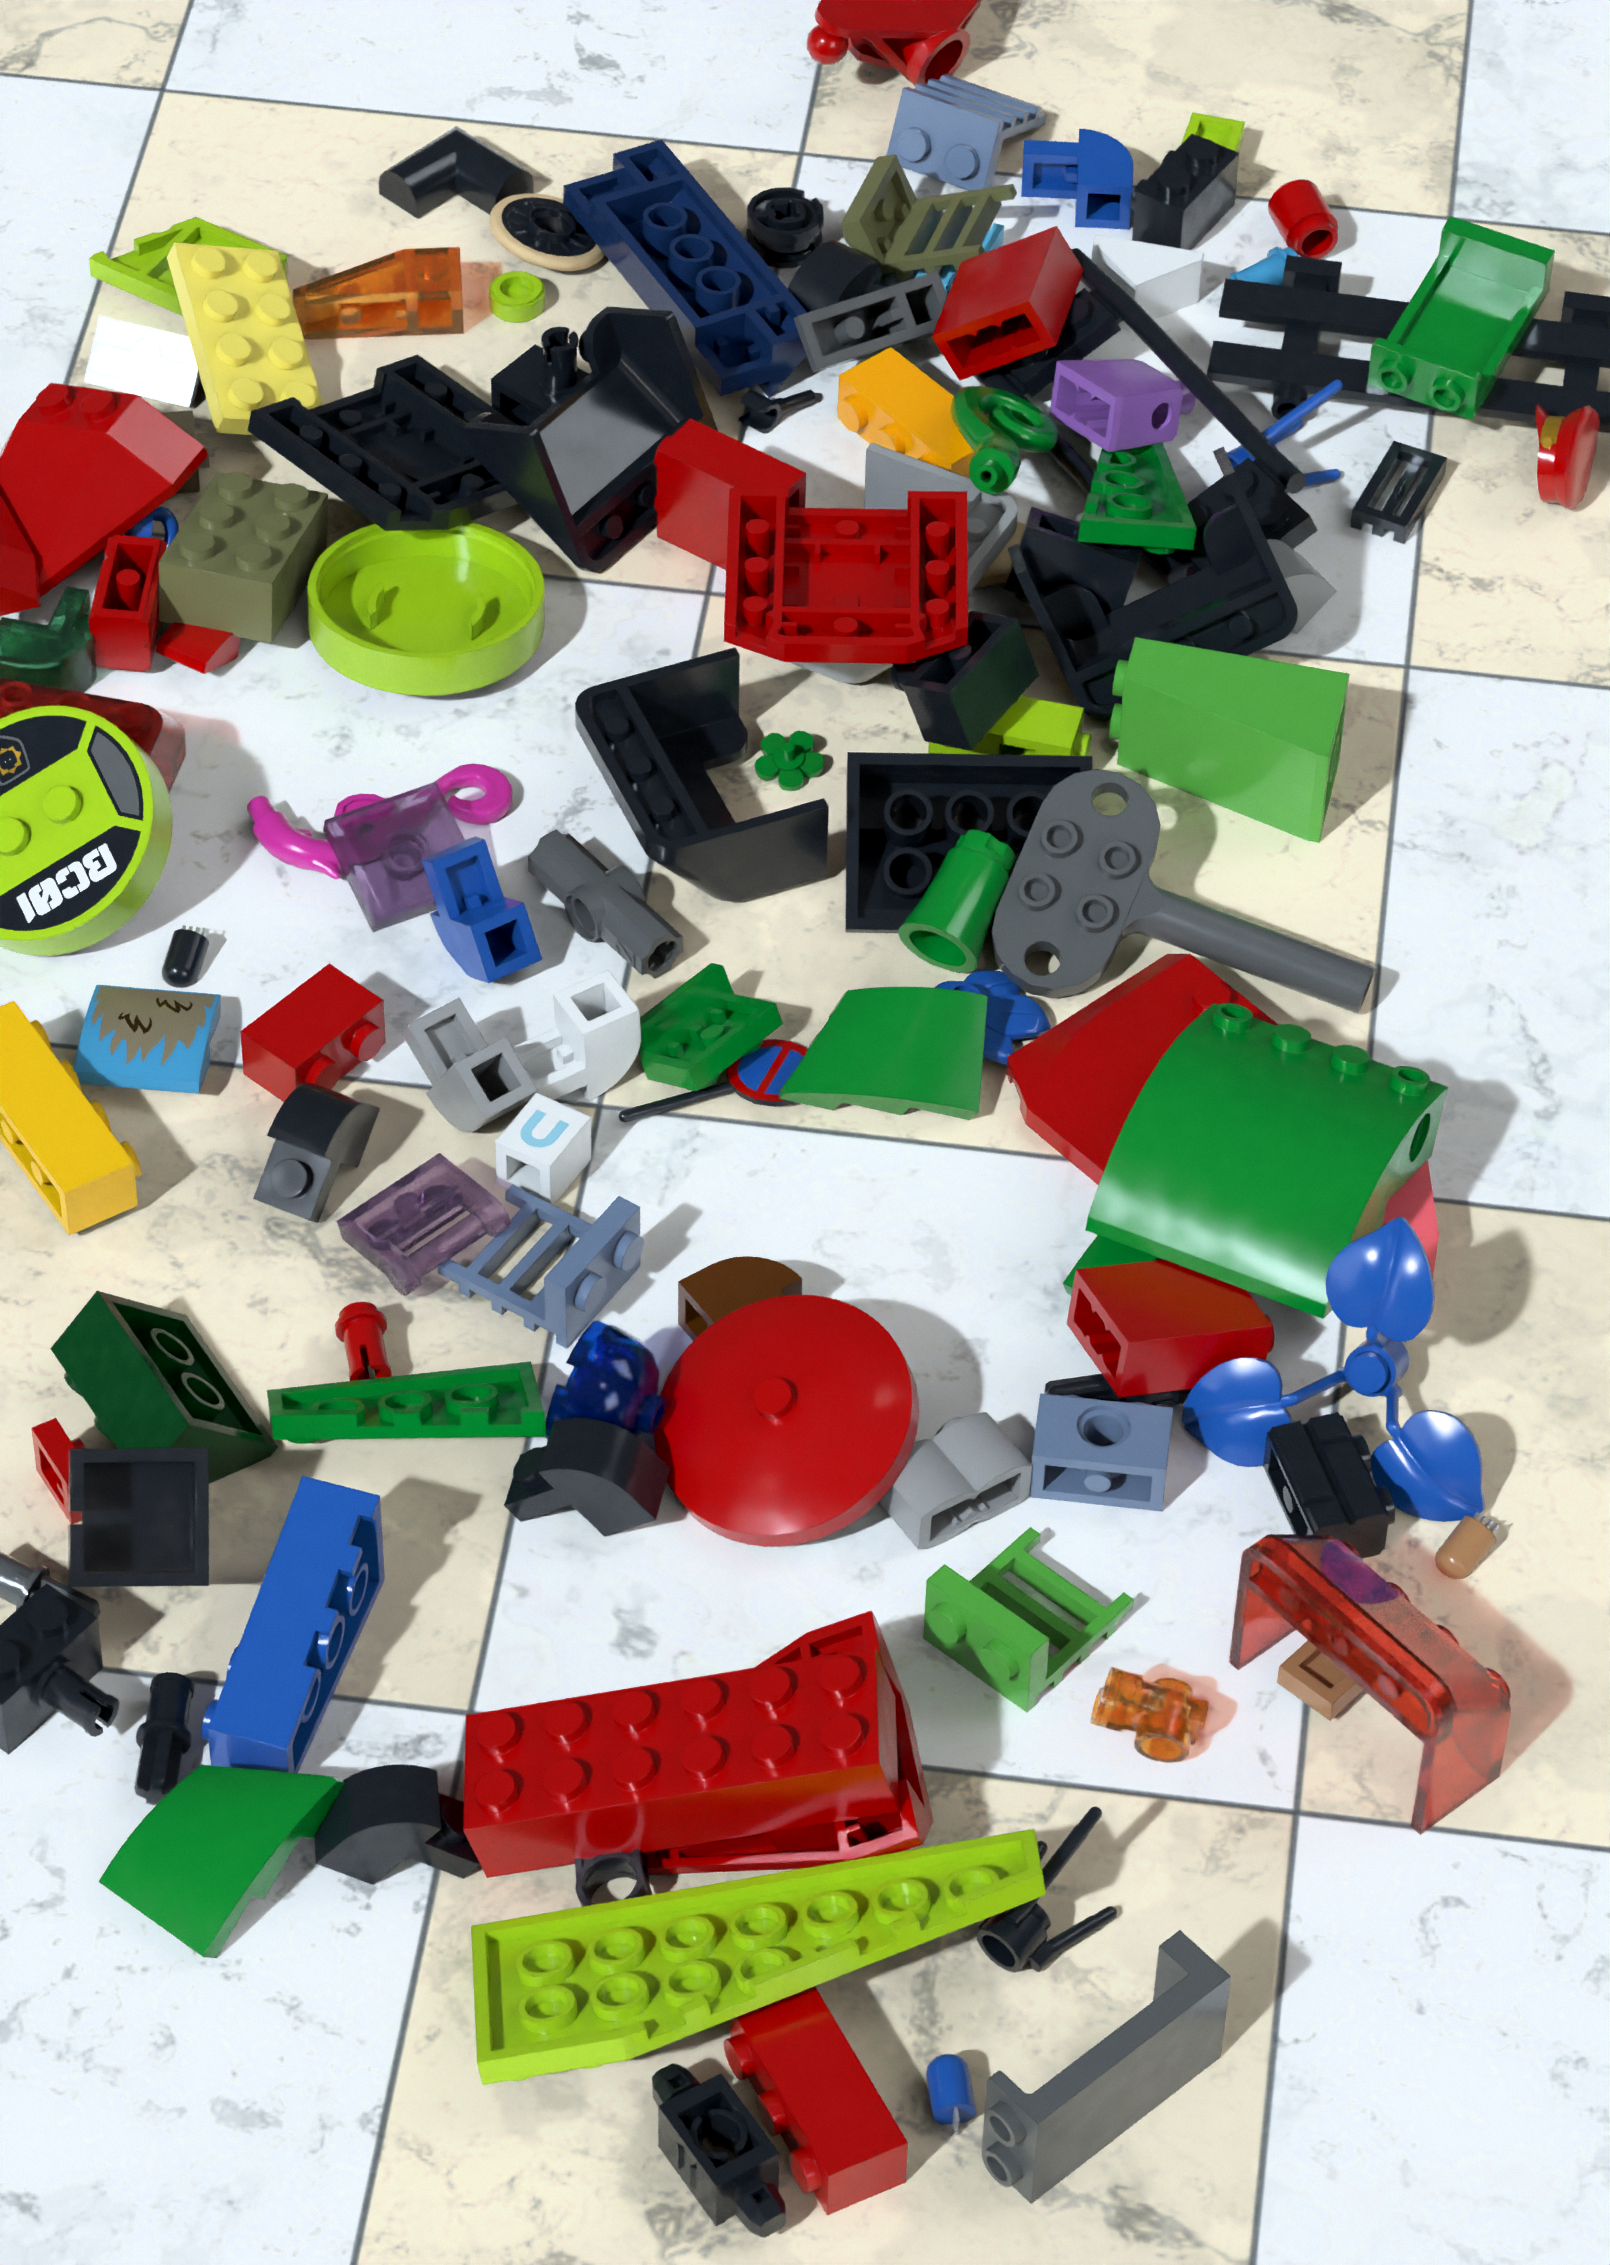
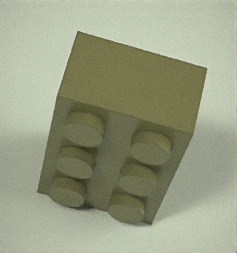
M216 472L159 560V621L170 624L178 622L231 632L236 637L272 644L307 587L309 574L314 563L327 549L328 493L308 490L304 486L294 483L277 484L252 479L243 473L234 472L226 474Z

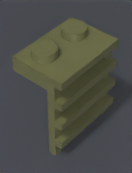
M896 154L877 157L840 224L844 239L852 249L881 263L879 268L883 271L879 279L881 281L885 274L895 273L899 282L910 279L914 270L923 268L926 274L936 271L940 273L944 265L950 264L954 265L957 272L962 261L986 253L982 242L1002 205L1001 201L1013 200L1017 191L1013 184L917 199Z

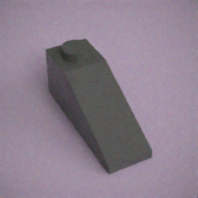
M936 271L799 315L793 319L812 372L874 356L889 347L897 349L931 337L946 302L947 294L939 272Z

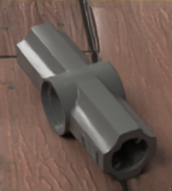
M556 829L539 839L538 845L528 856V871L564 904L570 923L582 938L589 942L602 938L641 975L649 974L655 979L671 970L673 962L683 952V936L646 903L645 895L639 882L628 869L619 865L608 869L569 833L561 834Z

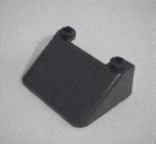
M607 306L590 321L587 329L579 339L578 348L580 356L585 362L589 363L592 372L529 426L511 425L509 420L502 414L485 412L476 416L463 427L476 459L563 553L583 571L599 572L604 570L657 523V511L654 508L657 494V467L654 464V457L661 441L669 435L672 436L690 418L718 431L678 321L672 311Z

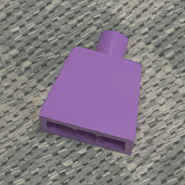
M1135 359L1057 361L1049 415L1106 451L1113 452L1172 441L1177 435L1180 415L1190 414L1193 411L1196 397L1180 380L1175 381L1144 361Z

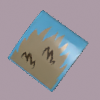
M97 984L86 1013L74 1064V1070L80 1084L199 1094L210 1067V1042L220 1019L221 995Z

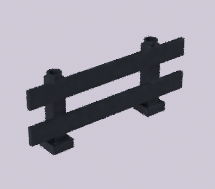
M1287 255L1283 286L1225 278L1219 318L1286 327L1281 349L1213 340L1207 376L1211 381L1274 389L1271 412L1277 420L1307 400L1309 394H1315L1334 380H1340L1343 386L1332 397L1443 411L1368 385L1370 361L1317 354L1321 331L1387 339L1409 302L1339 293L1342 262ZM1565 291L1561 322L1533 318L1511 355L1566 363L1563 386L1498 378L1476 416L1536 423L1535 408L1537 404H1540L1550 416L1566 417L1578 408L1589 405L1599 414V432L1610 433V392L1597 391L1600 367L1610 368V297Z

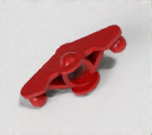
M821 0L814 14L818 25L808 33L807 50L812 59L821 65H834L844 58L849 49L851 54L859 61L883 68L895 69L914 86L917 83L927 85L929 79L940 80L941 75L944 74L952 76L962 63L970 45V35L965 31V28L976 10L980 7L982 0Z

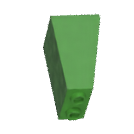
M1135 637L1129 661L1118 660L1113 682L1112 694L1122 697V704L1115 703L1109 729V738L1119 740L1117 765L1304 840L1320 843L1340 760L1350 674Z

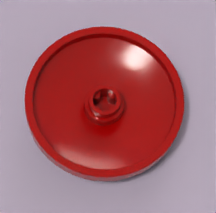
M786 1295L757 1301L731 1312L712 1324L685 1349L676 1361L664 1383L656 1407L654 1421L656 1454L671 1468L667 1483L682 1506L693 1518L716 1534L732 1541L763 1547H783L815 1541L847 1527L866 1514L886 1495L900 1476L911 1454L917 1434L919 1420L917 1387L912 1371L890 1333L878 1321L857 1307L840 1300L815 1295Z

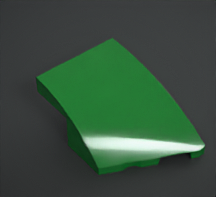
M875 987L848 990L843 994L829 1015V1019L822 1030L815 1036L807 1048L806 1054L792 1075L780 1088L779 1099L828 1110H835L841 1103H847L897 1115H902L909 1108H916L970 1120L979 1113L988 996L967 991L930 987Z

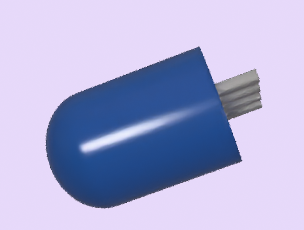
M942 2054L934 2058L926 2070L934 2121L938 2124H953L954 2135H958L959 2123H965L976 2115L968 2064L960 2056Z

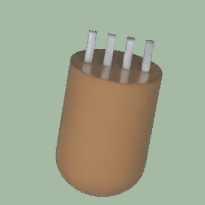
M1478 1512L1473 1517L1464 1516L1436 1552L1435 1563L1439 1571L1453 1579L1468 1577L1497 1541L1494 1532L1500 1525L1496 1523L1489 1530L1488 1528L1493 1521L1489 1519L1484 1525L1483 1523L1487 1519L1484 1515L1479 1521L1477 1520L1480 1516Z

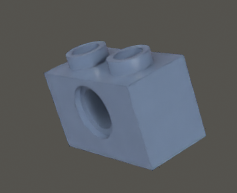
M1040 1393L1032 1453L1029 1497L1162 1512L1173 1408L1154 1406L1142 1402L1126 1403L1088 1399L1076 1395L1060 1396Z

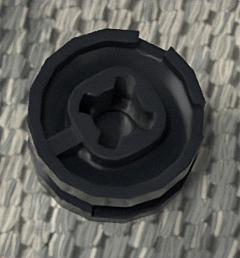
M776 187L764 190L752 197L747 206L748 228L746 230V240L768 266L775 268L799 267L810 253L822 244L823 205L817 198L812 199V202L806 199L805 191L791 187Z

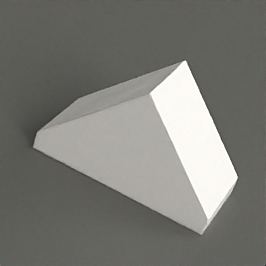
M1098 234L1094 235L1091 260L1130 295L1153 320L1198 303L1201 293L1204 252Z

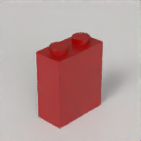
M1057 226L960 263L932 338L959 381L1057 345L1084 271Z
M691 418L672 436L665 437L656 450L654 464L657 467V494L654 508L657 511V537L726 570L729 488L789 489V508H805L806 472Z
M1164 1259L1076 1269L1066 1324L1118 1398L1192 1389L1205 1374L1222 1362L1238 1357H1257L1267 1360L1268 1353L1274 1347L1275 1333L1271 1319L1262 1312L1247 1290Z

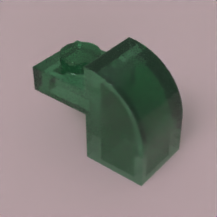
M66 586L48 625L6 617L1 618L0 702L23 707L56 706L77 698L95 682L97 670L93 634L89 631V615L91 611L89 590Z

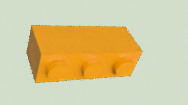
M892 347L885 349L839 375L838 419L841 420L848 430L856 432L869 444L871 442L970 478L969 465L975 453L953 421L950 412L954 396Z

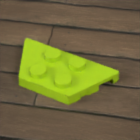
M194 217L172 225L170 229L164 232H153L134 239V251L112 259L104 251L93 254L89 258L90 276L183 316L167 256L174 243L262 250L273 249L203 219ZM279 252L284 273L287 279V255H284Z

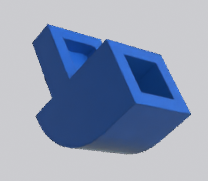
M1079 129L1078 142L1024 140L1021 197L1076 199L1075 227L1130 230L1133 160L1129 151L1122 143L1107 134L1089 129Z
M474 836L421 859L437 907V911L430 913L435 929L446 950L468 976L491 983L542 960L524 902L503 896L485 839Z

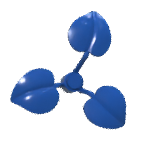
M1397 1217L1379 1229L1348 1244L1336 1255L1327 1271L1325 1282L1326 1295L1335 1315L1348 1326L1356 1328L1367 1327L1366 1340L1349 1354L1345 1367H1340L1336 1372L1293 1393L1282 1395V1379L1275 1365L1257 1357L1233 1358L1222 1362L1205 1374L1194 1385L1185 1401L1182 1411V1422L1185 1430L1224 1461L1237 1466L1258 1467L1264 1465L1267 1432L1274 1426L1293 1422L1286 1407L1297 1405L1335 1385L1348 1382L1354 1391L1363 1396L1377 1397L1384 1395L1386 1397V1429L1392 1436V1439L1385 1441L1373 1451L1371 1455V1473L1376 1486L1385 1485L1389 1489L1394 1507L1418 1518L1441 1522L1462 1520L1464 1516L1473 1517L1476 1512L1481 1513L1485 1509L1480 1449L1474 1435L1459 1418L1447 1412L1424 1410L1412 1415L1402 1428L1399 1425V1398L1402 1396L1403 1391L1397 1382L1402 1379L1409 1367V1354L1402 1342L1414 1339L1426 1327L1431 1319L1435 1300L1433 1277L1427 1255L1414 1229L1404 1217Z

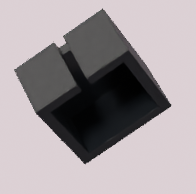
M209 1448L68 1449V1511H82V1524H68L69 1587L209 1586Z

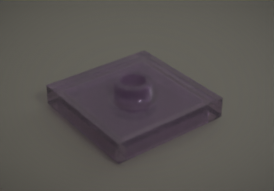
M437 782L326 819L323 826L327 840L372 932L437 910L421 859L465 841Z

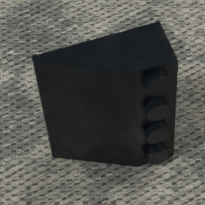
M848 752L846 773L845 933H898L900 926L918 905L937 875L948 851L955 848L960 836L967 834L970 829L989 833L997 840L1009 845L1014 851L1016 860L1008 873L1010 879L1041 804L1056 784L1074 773L1092 770V756ZM995 913L986 935H992Z

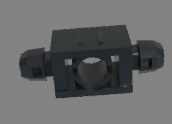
M672 2063L658 2070L652 2076L653 2099L658 2105V2147L717 2227L726 2222V2219L736 2214L744 2226L751 2233L759 2237L766 2238L782 2229L786 2224V2207L779 2193L780 2153L723 2075L720 2073L700 2084L687 2068ZM708 2136V2143L712 2148L724 2147L734 2153V2159L729 2161V2156L726 2152H712L703 2147V2138Z

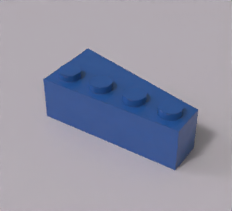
M302 1476L241 1641L230 1658L226 1681L218 1700H211L204 1715L201 1736L202 1739L209 1741L212 1766L291 1773L299 1772L385 1581L380 1495Z

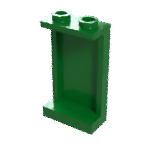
M1450 216L1442 228L1439 255L1387 340L1377 338L1371 347L1367 384L1473 420L1549 293L1555 250Z

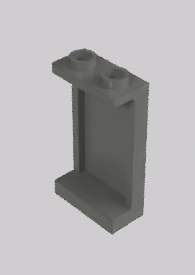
M1179 1930L1159 1945L1152 2003L1032 2094L1023 2092L1000 2070L989 2077L986 2086L982 2159L990 2175L1004 2187L1013 2186L1032 2204L1221 2057L1231 1976Z

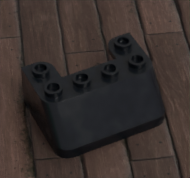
M735 647L589 687L579 694L575 702L576 729L646 855L701 891L722 901H739L827 876L829 806L824 798L736 823L706 772L708 769L740 759L748 747V732L739 717L740 655Z

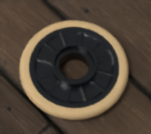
M536 193L516 194L499 201L490 213L489 224L496 240L511 254L530 264L552 270L573 271L591 267L605 255L563 204V199Z

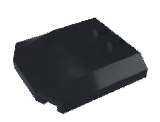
M418 354L377 368L373 388L310 410L301 405V402L295 397H291L251 411L248 432L385 531L448 530L518 504L476 459L463 428L481 413H502ZM507 418V419L509 420V422L511 423V425H517V424L514 423L512 420H510L509 418Z

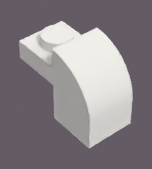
M609 969L553 993L556 1028L513 1046L514 1051L537 1087V1093L555 1100L580 1089L587 1100L591 1101L614 1086L633 1064L641 1043L639 1009Z

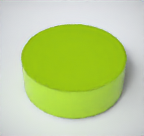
M511 271L496 277L490 284V309L496 317L507 322L521 323L533 320L544 311L545 286L537 276L528 272Z

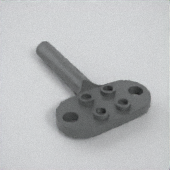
M1094 769L1072 774L1056 784L1049 792L1039 808L998 904L992 928L991 943L996 964L1021 989L1031 995L1054 999L1079 994L1099 981L1110 965L1120 942L1128 935L1137 933L1356 1014L1359 1013L1370 987L1375 967L1167 891L1152 882L1149 870L1156 856L1161 824L1156 804L1142 785L1122 773ZM1111 792L1121 796L1126 802L1127 807L1118 815L1106 816L1097 812L1092 802L1098 795ZM1036 951H1048L1056 956L1060 966L1049 975H1036L1025 965L1026 958Z

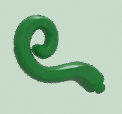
M968 386L960 389L952 399L950 413L953 421L975 453L970 461L969 476L974 486L981 492L999 494L1009 488L1016 479L1021 465L1019 449L1031 453H1046L1051 451L1057 443L1059 431L1051 418L1038 407L1017 395L992 387Z

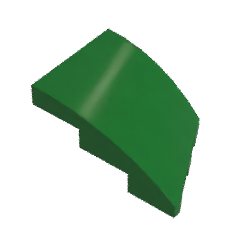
M201 1765L176 1785L145 1816L114 1856L100 1878L99 1883L202 1957L217 1958L251 1898H266L300 1837L314 1839L346 1782L334 1776Z

